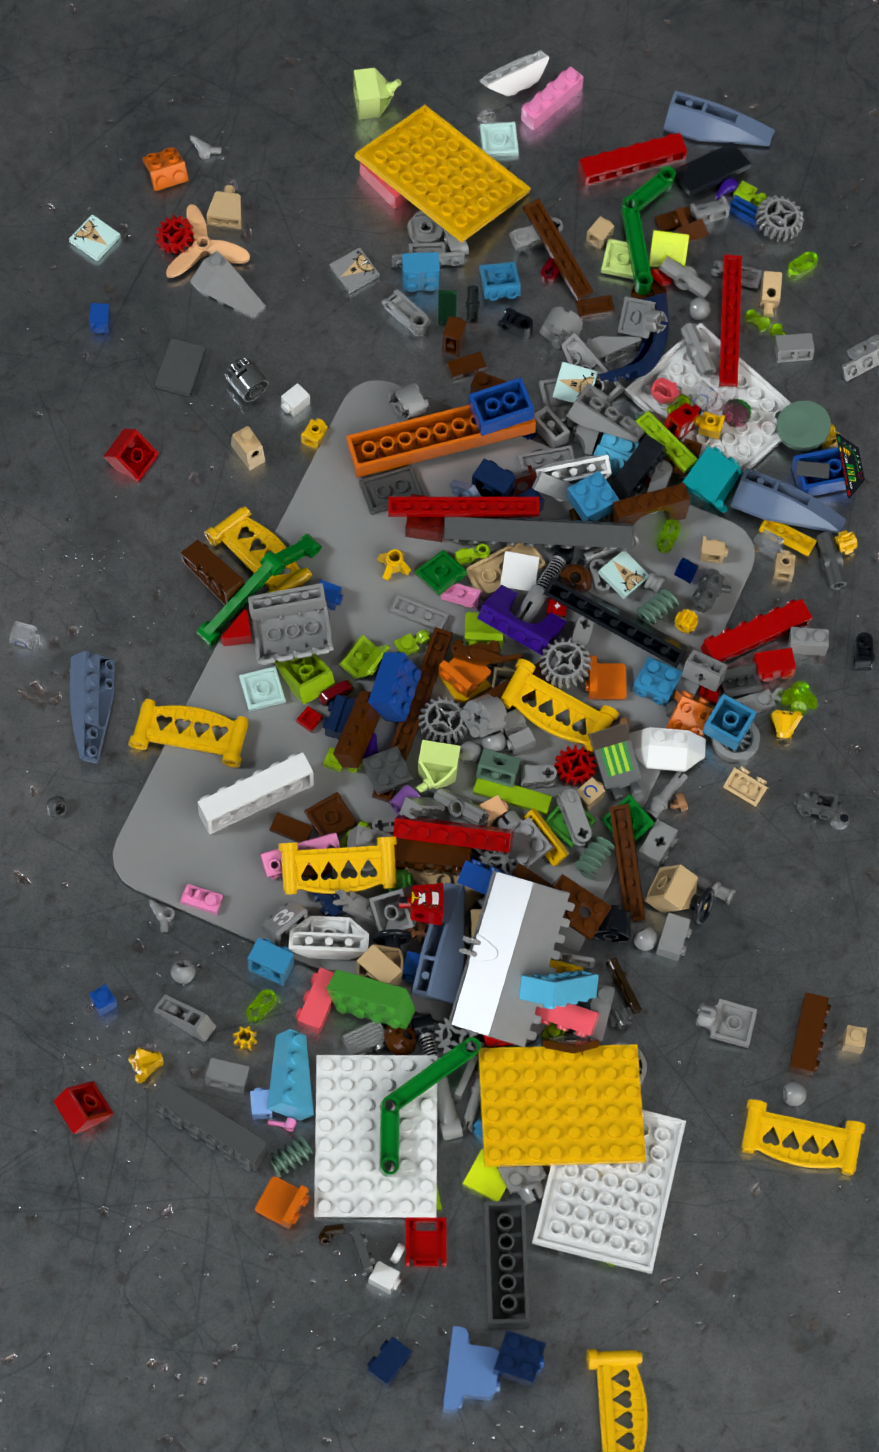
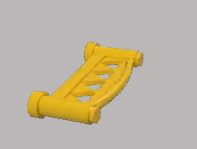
M244 506L243 508L240 507L214 528L210 527L204 534L207 540L215 547L223 542L255 573L262 566L260 562L266 552L273 551L276 554L287 547L270 530L250 519L251 512ZM243 527H248L249 532L254 533L253 537L238 539ZM255 539H260L261 544L266 545L265 549L250 551ZM297 562L286 566V568L291 570L289 574L272 575L265 585L270 590L266 593L301 587L310 580L312 573L307 567L300 569Z
M519 659L515 665L516 671L500 699L505 708L510 709L511 706H514L522 715L542 730L558 738L582 744L585 747L584 751H590V755L594 756L588 734L610 728L612 723L616 722L619 712L607 705H603L600 711H597L534 676L535 665L525 659ZM535 691L536 706L531 707L529 703H524L522 697ZM552 700L553 716H547L545 712H540L539 706ZM568 709L570 724L565 726L562 722H558L555 716ZM585 718L587 733L586 735H581L579 731L572 729V725Z
M145 699L142 702L134 734L130 736L128 742L130 747L137 750H146L149 742L222 755V764L232 768L240 767L242 761L240 755L249 725L248 718L238 716L237 719L231 720L221 714L203 708L183 705L156 706V702L151 699ZM161 715L165 718L171 717L172 722L161 731L157 717ZM176 720H189L191 722L190 726L179 734L175 724ZM197 722L210 726L200 737H197L194 729V724ZM213 727L228 728V732L216 741L212 731Z
M396 837L377 838V846L298 850V842L279 843L278 851L281 852L283 891H285V895L297 894L299 889L322 894H335L337 890L358 892L377 885H383L384 889L395 888V884H397L394 845H397ZM367 859L377 870L375 877L368 876L364 878L360 874ZM348 860L358 873L356 878L349 876L347 879H343L341 877V872ZM328 861L338 873L336 879L329 877V879L323 880L321 878V873ZM308 863L311 864L318 874V879L315 881L311 879L303 881L301 878Z
M753 1099L747 1101L746 1109L748 1114L741 1146L743 1153L754 1154V1151L758 1150L769 1157L787 1164L818 1169L840 1168L842 1174L853 1176L856 1170L861 1136L865 1133L866 1124L858 1121H846L844 1129L766 1112L767 1103ZM773 1127L779 1139L778 1145H772L771 1142L766 1144L762 1140ZM792 1131L799 1144L797 1150L791 1147L785 1148L782 1145V1142ZM811 1136L814 1137L819 1149L817 1154L802 1150V1146ZM831 1140H833L839 1155L837 1158L822 1154V1150Z
M596 1348L587 1349L588 1370L597 1369L602 1452H644L648 1427V1409L643 1382L637 1368L638 1364H642L641 1351H597ZM626 1370L629 1372L628 1380L630 1385L629 1387H623L613 1381L612 1378L621 1371ZM628 1391L631 1394L629 1399L631 1407L625 1408L613 1399L622 1392ZM625 1412H630L632 1414L630 1421L633 1423V1427L627 1429L614 1420ZM626 1433H632L634 1436L632 1441L634 1449L628 1450L615 1441Z

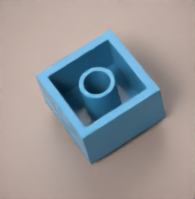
M439 252L402 253L403 291L439 290Z
M600 470L567 489V498L582 521L600 520L611 514L613 502L619 501V498Z
M723 694L706 721L703 733L737 751L753 724L757 712Z
M258 938L248 956V970L285 986L294 968V954L289 948L284 946L280 948L267 938Z

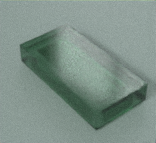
M438 290V325H446L449 316L456 317V290Z

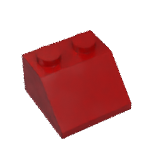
M123 429L103 457L114 469L139 482L159 453L137 429Z
M94 1081L67 1087L53 1101L73 1134L87 1131L114 1114Z

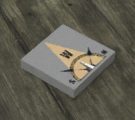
M360 247L329 264V268L349 294L380 276Z

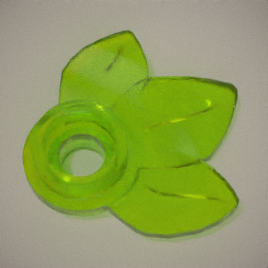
M796 681L790 689L785 690L782 694V705L790 706L792 713L800 711L804 715L807 708L817 709V699L810 692L809 685L804 681Z

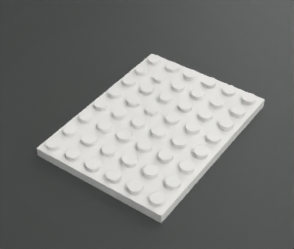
M700 323L696 328L702 340L704 339L707 342L709 355L716 368V371L711 376H700L694 361H691L688 357L684 339H682L661 357L658 364L648 374L637 378L624 390V394L644 412L651 410L653 415L663 425L667 416L684 403H688L691 407L695 404L698 405L702 411L699 416H702L704 411L718 416L725 415L719 440L697 434L699 427L695 425L694 429L680 442L683 444L686 438L702 443L698 458L701 457L708 446L712 449L717 447L724 452L723 454L727 459L732 457L738 461L741 466L740 469L744 473L746 468L752 469L782 442L777 432V419L781 411L790 405L791 402L740 357L737 387L719 386L720 340ZM666 378L671 382L677 383V389L680 390V393L674 402L661 404L652 397L651 386L656 379ZM700 395L706 396L708 398V404L702 407V405L706 404V399L704 397H699L696 401V398ZM740 399L750 405L751 418L747 423H740V421L735 419V415H731V410L728 409V404L731 400Z
M317 1055L315 1218L437 1217V1084L399 1110V1169L391 1177H385L379 1172L380 1103L386 1096L437 1061V1055ZM385 1102L387 1110H394L395 1105L393 1102ZM385 1162L384 1168L386 1171L392 1172L394 1165L391 1162Z
M642 1110L646 1152L645 1163L551 1165L532 1244L652 1274L686 1121Z

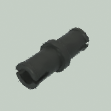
M470 285L467 287V322L477 323L478 308L480 307V302L478 301L479 287L476 286L475 289V285Z

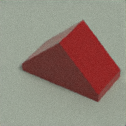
M244 609L221 636L223 646L251 643L247 610Z

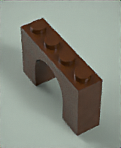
M685 483L613 502L609 522L634 523L635 525L640 518L656 511H664L668 523L686 519L690 497Z

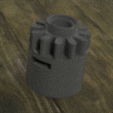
M247 357L243 360L237 359L228 366L227 370L229 372L225 373V379L244 402H251L258 398L269 385V381L250 358Z

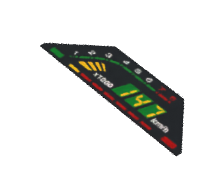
M837 433L836 438L847 497L851 498L865 481L859 447Z

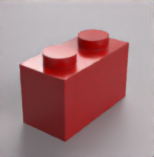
M792 648L754 653L752 661L756 663L757 675L760 681L768 682L774 678L788 679L794 676L796 664Z

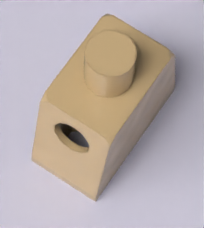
M226 185L224 192L217 191L214 193L207 212V225L241 229L240 194H235V187Z
M764 271L760 283L759 308L764 309L763 316L774 317V311L778 309L782 272Z
M249 426L242 428L232 435L231 446L249 471L265 462L263 446Z

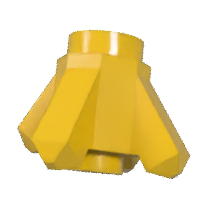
M393 549L388 553L379 554L376 560L381 564L384 563L386 566L382 577L384 580L389 581L394 573L401 572L403 575L410 573L411 569L403 558L405 552Z
M780 710L772 712L770 718L775 727V733H777L776 737L792 739V734H794L795 728L803 717L802 713L794 711L792 714L791 711Z
M138 1047L136 1054H131L128 1058L134 1071H137L135 1075L137 1083H143L155 1070L163 1066V1057L159 1051H149Z

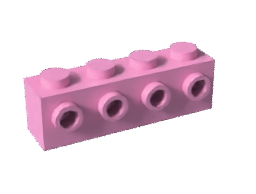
M569 67L566 71L563 70L556 80L550 81L542 92L539 91L534 96V99L522 106L521 121L533 131L537 129L582 89L584 77L572 67Z
M335 832L298 842V850L340 848L337 833ZM278 848L260 853L265 876H270L271 879L282 877L281 852L278 851Z

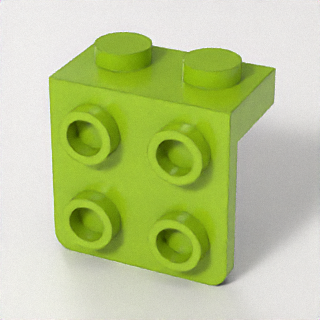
M467 612L465 614L464 646L467 647L476 643L489 644L495 640L499 641L500 650H502L503 633L477 619L480 612Z
M361 635L339 665L354 679L364 678L368 675L371 676L378 669L377 664L380 660L382 661L384 652H388L390 646L385 644L376 647L369 639Z

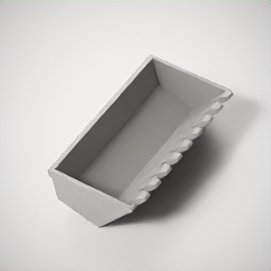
M497 871L492 872L473 938L463 936L462 939L471 944L470 950L466 948L459 949L460 953L468 956L448 1020L449 1025L525 1047L527 1039L533 1041L536 1039L537 1033L530 1031L532 1023L540 1024L541 1016L535 1015L536 1007L544 1008V1005L519 999L521 975L534 977V974L549 975V973H555L556 969L550 967L549 963L551 958L556 960L560 958L561 953L553 949L556 942L563 944L565 941V936L558 934L560 926L568 928L570 924L569 919L563 918L565 910L572 912L575 904L568 902L570 893Z

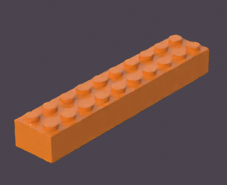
M466 405L347 435L346 440L356 478L535 433L536 421L534 418L481 436L470 407Z

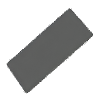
M797 461L796 475L829 478L830 464Z

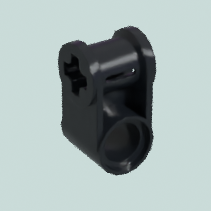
M506 308L502 320H499L497 323L501 330L523 339H527L533 334L532 318L512 308Z
M861 632L856 637L853 646L854 669L870 668L874 670L873 637L867 632ZM859 641H865L867 646H862Z

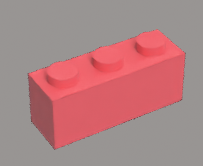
M360 162V175L394 209L407 201L404 196Z
M321 967L318 973L314 972L310 982L313 984L311 990L306 991L303 998L305 1004L303 1008L299 1007L295 1019H298L299 1027L320 1035L333 1004L326 988L334 972Z
M567 1004L565 1007L556 1006L555 1009L537 1007L535 1015L541 1016L540 1023L549 1025L550 1022L558 1024V1029L566 1032L569 1029L575 1030V1035L587 1038V1035L593 1036L600 1016L598 1012L575 1004Z

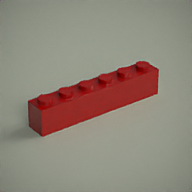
M680 133L669 134L666 137L653 138L647 142H638L632 146L619 147L613 151H604L598 155L585 156L579 159L578 170L584 185L589 186L686 160L687 148Z
M793 599L782 608H779V606L775 607L766 615L759 614L750 622L743 621L734 629L727 628L716 637L711 635L705 638L700 649L703 654L723 663L789 634L791 627L802 628L809 625L813 617L803 599L797 601Z
M398 815L394 821L393 837L509 853L513 846L514 830L422 817L410 819L407 816Z

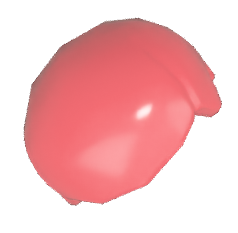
M666 378L656 379L651 386L652 397L661 404L674 402L680 393V390L677 389V383L671 382Z

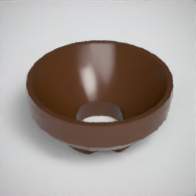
M568 565L559 574L571 581L570 576L573 573H578L581 576V580L574 584L587 591H590L592 587L591 573L583 565Z
M389 1025L385 1028L384 1039L392 1053L395 1055H410L415 1050L416 1034L412 1028L408 1026L406 1030L402 1028L395 1029ZM404 1031L409 1036V1039L404 1036Z

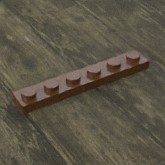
M540 199L525 205L522 209L576 301L594 292Z
M630 804L611 806L609 808L624 911H631L633 913L632 922L646 920Z

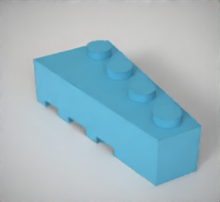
M586 971L563 972V974H534V977L521 975L519 999L543 1004V1007L547 1009H555L556 1006L565 1007L567 1004H577L578 1001L588 1002V999L596 998L599 974Z
M288 1029L276 1035L267 1109L301 1121L314 1115L306 1035Z

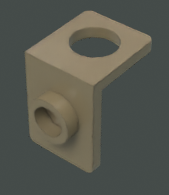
M507 666L501 668L494 667L492 688L495 687L496 677L510 679L516 670Z

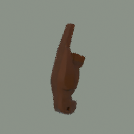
M457 640L451 646L454 658L475 665L498 664L523 659L522 654L501 656L499 641L495 640L489 644L476 643L467 647L463 645V640Z

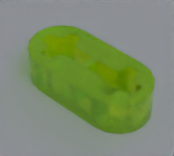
M811 251L800 255L788 264V276L798 279L813 270L817 265L818 256ZM799 267L798 272L796 270L792 271V268L797 269Z
M669 519L666 521L660 533L657 549L663 554L670 553L677 541L681 525L677 520ZM674 526L675 529L672 531V534H669V528ZM669 539L668 545L663 547L662 545L665 540Z
M265 989L261 991L247 1007L246 1018L250 1023L257 1024L261 1022L275 1006L276 994L272 990ZM270 995L272 1002L267 1001L264 1005H262V1003L264 1002V996L268 997ZM258 1008H260V1010L258 1011L259 1017L254 1016L252 1018L251 1011L255 1012Z

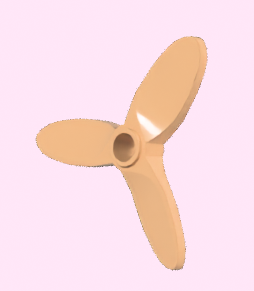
M190 204L186 214L187 220L194 227L192 229L195 233L192 236L194 244L174 259L167 268L166 275L168 278L176 277L191 268L199 259L206 256L209 257L215 251H218L229 263L233 264L248 262L250 255L246 249L236 244L222 240H210L201 211L195 205Z

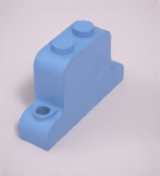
M453 1326L443 1404V1412L455 1413L459 1408H462L463 1398L489 1401L494 1397L495 1392H500L501 1380L497 1379V1375L493 1374L499 1354L498 1350L493 1347L471 1345V1334H468L464 1327Z

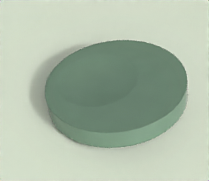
M812 401L791 403L781 411L777 419V432L780 440L787 447L797 451H809L821 446L827 440L831 431L828 412L821 405Z

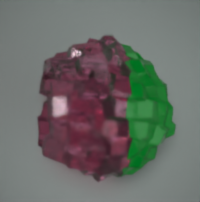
M740 399L728 400L722 410V415H725V422L729 427H742L751 418L750 405Z

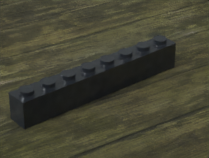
M558 574L551 578L543 593L547 597L675 668L678 667L688 649V646Z

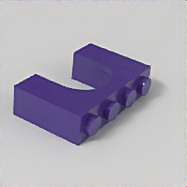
M501 585L483 603L477 619L543 656V649L548 650V643L553 645L554 640L561 636L567 621L551 612L540 623H527L519 620L510 612L518 593Z

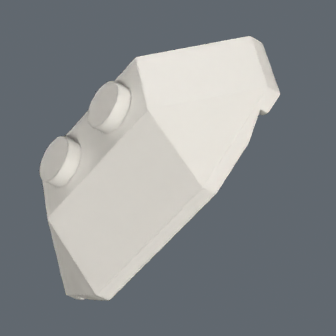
M542 51L524 56L488 73L484 78L480 79V83L503 95L513 96L518 91L530 88L539 81L549 61V56Z
M608 455L585 456L551 463L535 469L536 476L541 471L573 484L599 470L605 479L611 475Z
M649 727L629 733L636 759L647 769L686 772L705 758L706 739L689 730Z
M309 916L295 928H292L289 933V949L294 953L313 959L350 960L362 956L369 946V933L364 931L350 917Z

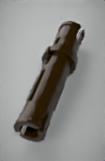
M616 957L608 960L606 965L613 976L612 981L617 984L627 1007H630L633 1015L640 1013L643 1009L627 980L626 972H623Z

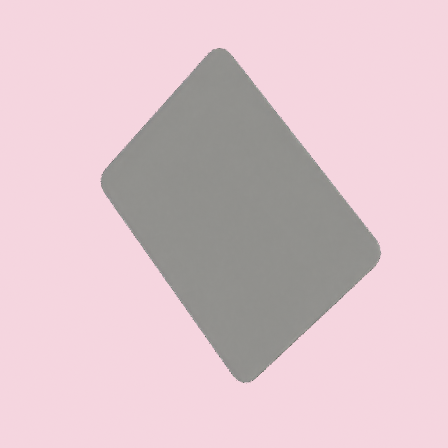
M382 380L363 382L352 388L343 399L274 533L287 548L296 544L306 533H309L322 546L320 552L313 558L306 556L296 561L300 569L307 567L312 573L310 580L301 587L319 584L320 579L342 587L344 597L341 605H337L335 611L328 609L333 650L330 653L317 656L332 671L335 685L344 680L351 682L354 690L345 697L354 700L357 699L360 691L372 692L381 664L380 660L377 664L378 669L373 675L354 679L339 665L361 635H364L376 647L388 644L390 646L388 652L396 653L399 652L394 645V641L409 633L415 639L416 633L425 629L429 631L432 637L434 630L390 613V608L397 594L449 614L444 630L452 632L453 637L444 658L447 663L454 658L451 652L452 643L457 640L464 641L465 614L467 612H480L485 602H482L479 597L480 605L476 610H473L470 607L442 600L440 595L438 596L415 575V570L443 549L455 559V552L459 549L473 548L475 551L477 545L486 544V541H479V543L475 544L468 543V540H461V542L457 543L449 542V539H444L445 517H388V510L373 515L370 514L359 480L402 467L356 478L347 448L346 436L398 423L390 409L393 408L392 402L389 403L388 395L402 387ZM422 395L429 403V407L426 408V415L454 409ZM519 436L410 465L413 466L424 497H454L452 494L453 490L449 485L453 480L472 484V475L484 458L488 461L492 460L499 467L512 471L516 476L515 491L512 497H516L532 488L537 478L534 472L521 474L518 455L539 449L547 450L553 448ZM613 474L606 479L609 485L616 477ZM644 486L643 490L640 493L637 492L635 496L647 493L648 487ZM539 492L545 500L544 509L540 512L539 517L530 518L571 520L569 510L574 508L572 504L565 501L559 502L552 496ZM692 505L688 507L686 519L668 523L664 511H659L656 514H647L640 518L634 525L639 545H634L632 549L626 551L649 575L653 571L657 576L665 577L666 580L662 589L670 591L679 602L678 607L672 604L673 611L667 609V616L661 613L662 620L655 618L657 621L656 625L651 622L649 623L655 629L688 646L685 655L676 668L682 672L685 662L693 649L702 653L700 648L704 639L711 635L716 637L725 630L753 568L755 558L753 541L744 529L729 520ZM611 514L608 515V518L604 522L610 521ZM703 536L707 537V540H720L725 542V546H728V555L723 558L722 563L700 561ZM505 542L486 544L490 548L489 555L508 546L505 545ZM535 544L536 549L548 566L555 553L556 545L554 547H542V544ZM574 546L573 560L565 565L563 569L568 565L577 564L579 559H583L582 553L591 549H580V546ZM393 549L405 552L403 558L411 569L408 575H403L401 572L394 573L389 581L384 580L382 577L386 566L384 563L381 564L376 560L379 554L388 553ZM561 551L562 554L569 553L567 551ZM615 551L599 559L607 564L620 552ZM477 558V559H475V562L469 563V564H465V565H461V566H463L464 568H467L468 566H470V565H472V564H474V563H476V562H478V561H480V560H482V559ZM591 562L584 565L588 570ZM595 565L594 569H597V571H599L601 568H599L598 565ZM285 567L279 575L289 574L291 570ZM546 568L537 572L536 583H538L537 581L541 578ZM709 569H716L725 577L722 585L731 586V592L729 594L721 592L720 596L716 598L713 607L706 612L696 611L691 606L693 593L698 588L699 579L704 573H708ZM573 573L570 576V580L573 583H577L581 580V576L578 573ZM466 576L457 582L458 584L473 588ZM600 579V585L605 588L606 584H603L602 579ZM646 581L625 599L612 587L607 594H598L592 583L589 591L639 619L637 608L642 607L643 603L648 602V599L653 598L655 595L653 590L644 588ZM264 584L255 595L265 594L270 589ZM509 588L518 593L510 610L513 615L529 591ZM549 597L546 598L531 623H540L547 617ZM247 603L227 624L223 634L245 609L248 611L251 643L223 646L220 638L185 705L210 710L231 720L237 719L238 716L248 718L249 725L240 755L242 758L240 767L232 768L222 764V755L165 745L116 839L112 855L114 869L120 879L134 890L256 943L258 938L269 939L263 933V922L267 917L271 915L273 917L277 914L278 909L285 903L289 904L291 901H294L308 911V917L324 916L321 912V904L319 901L317 903L314 902L309 891L299 889L297 894L285 895V891H283V877L271 879L270 876H265L259 854L277 849L279 843H295V841L270 831L277 812L312 826L304 810L338 792L355 818L357 825L361 821H367L370 823L369 826L372 827L374 819L398 814L388 802L372 798L374 787L362 763L361 769L357 773L348 771L346 767H343L342 772L323 767L329 747L336 748L339 740L325 735V729L322 727L325 717L329 718L330 715L328 711L329 705L323 706L319 698L303 705L293 694L278 671L286 703L251 712L248 711L239 675L274 667L275 664H258L253 621L250 615L249 603ZM566 608V616L562 619L567 622L561 636L557 639L558 643L561 642L562 637L565 638V642H568L573 625L582 615ZM683 609H689L698 615V625L694 632L691 631L689 634L678 631L675 627V617ZM593 622V629L586 650L589 651L591 656H597V663H623L626 665V699L588 700V691H585V680H588V677L582 676L583 683L578 680L576 681V687L573 683L570 684L569 689L566 688V684L559 688L557 683L555 687L597 711H600L603 705L614 708L619 712V716L612 725L620 723L621 718H628L630 723L629 733L649 727L666 728L670 720L666 716V706L658 705L647 697H640L632 689L648 657L673 668L675 667ZM503 634L502 650H500L502 656L522 654L523 659L534 665L540 662V656L542 655L521 643L517 646L506 644ZM429 643L425 645L417 644L419 652L408 657L419 669ZM555 656L552 658L550 663L551 669H553L555 667V664L558 662ZM518 660L505 662L504 666L516 670L515 665ZM492 671L491 675L487 678L491 688L494 674ZM438 675L430 699L432 698L437 701V697L440 696L441 700H445V696H448V700L451 701L453 698ZM681 676L675 691L683 692V690L694 694L693 697H695L700 685ZM496 677L495 687L508 679ZM536 699L532 701L527 700L524 703H529L531 707H535ZM552 700L540 705L539 711L545 712L547 716H553ZM307 706L323 716V720L312 733L296 722V719ZM567 709L557 714L555 719L568 726L570 724L569 710ZM435 712L429 717V724L433 723V720L436 719ZM380 716L374 731L377 736L378 753L390 749L399 722L385 721ZM524 716L526 724L536 740L535 748L513 756L511 750L508 751L505 746L499 753L521 759L514 785L520 786L521 766H554L556 756H560V750L566 752L567 746L572 750L574 745H577V749L580 750L584 745L558 738L542 730ZM585 718L572 725V729L579 731L581 735H586L587 733ZM178 719L176 727L179 734L190 726L191 722L189 720L183 721ZM459 719L452 723L453 730L458 727ZM199 722L195 723L194 729L197 737H200L210 726L208 724L202 725ZM213 727L212 731L216 741L228 732V728ZM419 728L406 761V765L413 777V782L406 785L412 787L415 791H417L416 787L423 783V780L418 776V760L422 740H426V735H422V729ZM469 730L467 734H464L462 740L458 738L457 744L451 741L452 745L458 746L467 741H474L480 745L482 752L484 749L482 737L471 736ZM304 753L313 770L314 786L210 835L208 834L198 811L197 802L200 801L201 797L208 794L213 795L224 786L230 787L241 778L247 779L258 770L264 771L275 762L287 760L292 754ZM459 758L456 781L443 788L462 798L471 799L473 804L477 806L489 800L488 798L473 794L479 762L469 764L462 762ZM595 759L593 763L596 764V769L594 770L595 774L593 778L596 781L598 780L602 783ZM578 761L573 766L572 771L574 770V768H576V766H578ZM637 761L642 779L637 780L641 793L631 795L629 786L620 788L623 799L630 794L644 809L661 770L647 769ZM557 775V782L553 787L530 789L552 796L547 816L540 814L541 817L545 820L558 806L557 793L573 788L578 790L581 787L580 783H577L576 787H573V783L566 786V780L560 782L561 775ZM400 786V788L397 791H395L394 796L403 788V786ZM610 788L606 789L604 798L588 811L589 814L597 819L596 823L590 828L592 835L588 843L583 847L575 845L570 849L560 840L569 852V855L558 866L553 867L546 856H543L529 870L550 884H553L564 874L603 900L618 867L616 850L608 849L612 854L611 856L604 855L607 858V862L600 861L603 865L602 868L595 867L599 873H591L594 876V880L584 877L575 867V862L579 860L580 855L584 854V850L588 848V844L592 842L595 836L603 837L615 846L613 833L601 819L610 812L609 807L617 806L623 799L613 801ZM427 789L419 795L421 797L433 798L438 789ZM508 805V812H517L521 819L529 812V810ZM434 809V815L439 817L438 820L452 822L465 820L460 816H452L446 809L444 811ZM416 816L422 818H429L428 816ZM379 823L377 828H379V831H382L383 827L386 826H382V823ZM496 823V824H494V825H492V826H490V827H498V826H497V823ZM314 828L309 839L319 837ZM348 831L337 836L339 842L347 834ZM471 853L470 862L472 859L479 861L478 857ZM490 858V860L493 859L494 861L499 860L498 858ZM332 866V875L336 879L338 873ZM345 868L341 872L343 879H347L349 876L356 878L358 875L356 871ZM360 873L361 876L364 877V878H366V877H368V876L375 877V876H372V875ZM186 884L222 894L224 898L218 914L215 915L180 903ZM377 885L354 893L369 899L387 893L389 890L384 889L383 885ZM476 905L465 914V921L468 924L471 910L478 909ZM580 908L581 916L589 917L588 909ZM348 913L341 916L350 917L364 931L369 933L368 949L373 944L380 945L373 941V935L379 932L376 923L370 924ZM560 926L558 934L564 935L565 941L563 944L558 942L556 944L580 952L586 937L571 927ZM415 938L413 941L410 940L408 943L400 945L403 955V966L407 951L421 954L425 939L418 943V938ZM289 940L282 946L289 948ZM292 952L294 960L317 970L321 967L335 973L336 969L358 975L356 973L357 960L361 956L350 960L313 959ZM402 979L398 987L407 989L416 1009L415 1012L423 1016L431 1014L432 1020L445 1023L444 1018L450 1017L453 1004L419 998L412 993L413 984L407 983ZM531 1024L530 1031L537 1033L535 1040L545 1029L546 1024ZM478 1033L474 1036V1038L486 1043L484 1035ZM527 1039L525 1046L532 1043L533 1040ZM507 1045V1047H522L519 1045Z

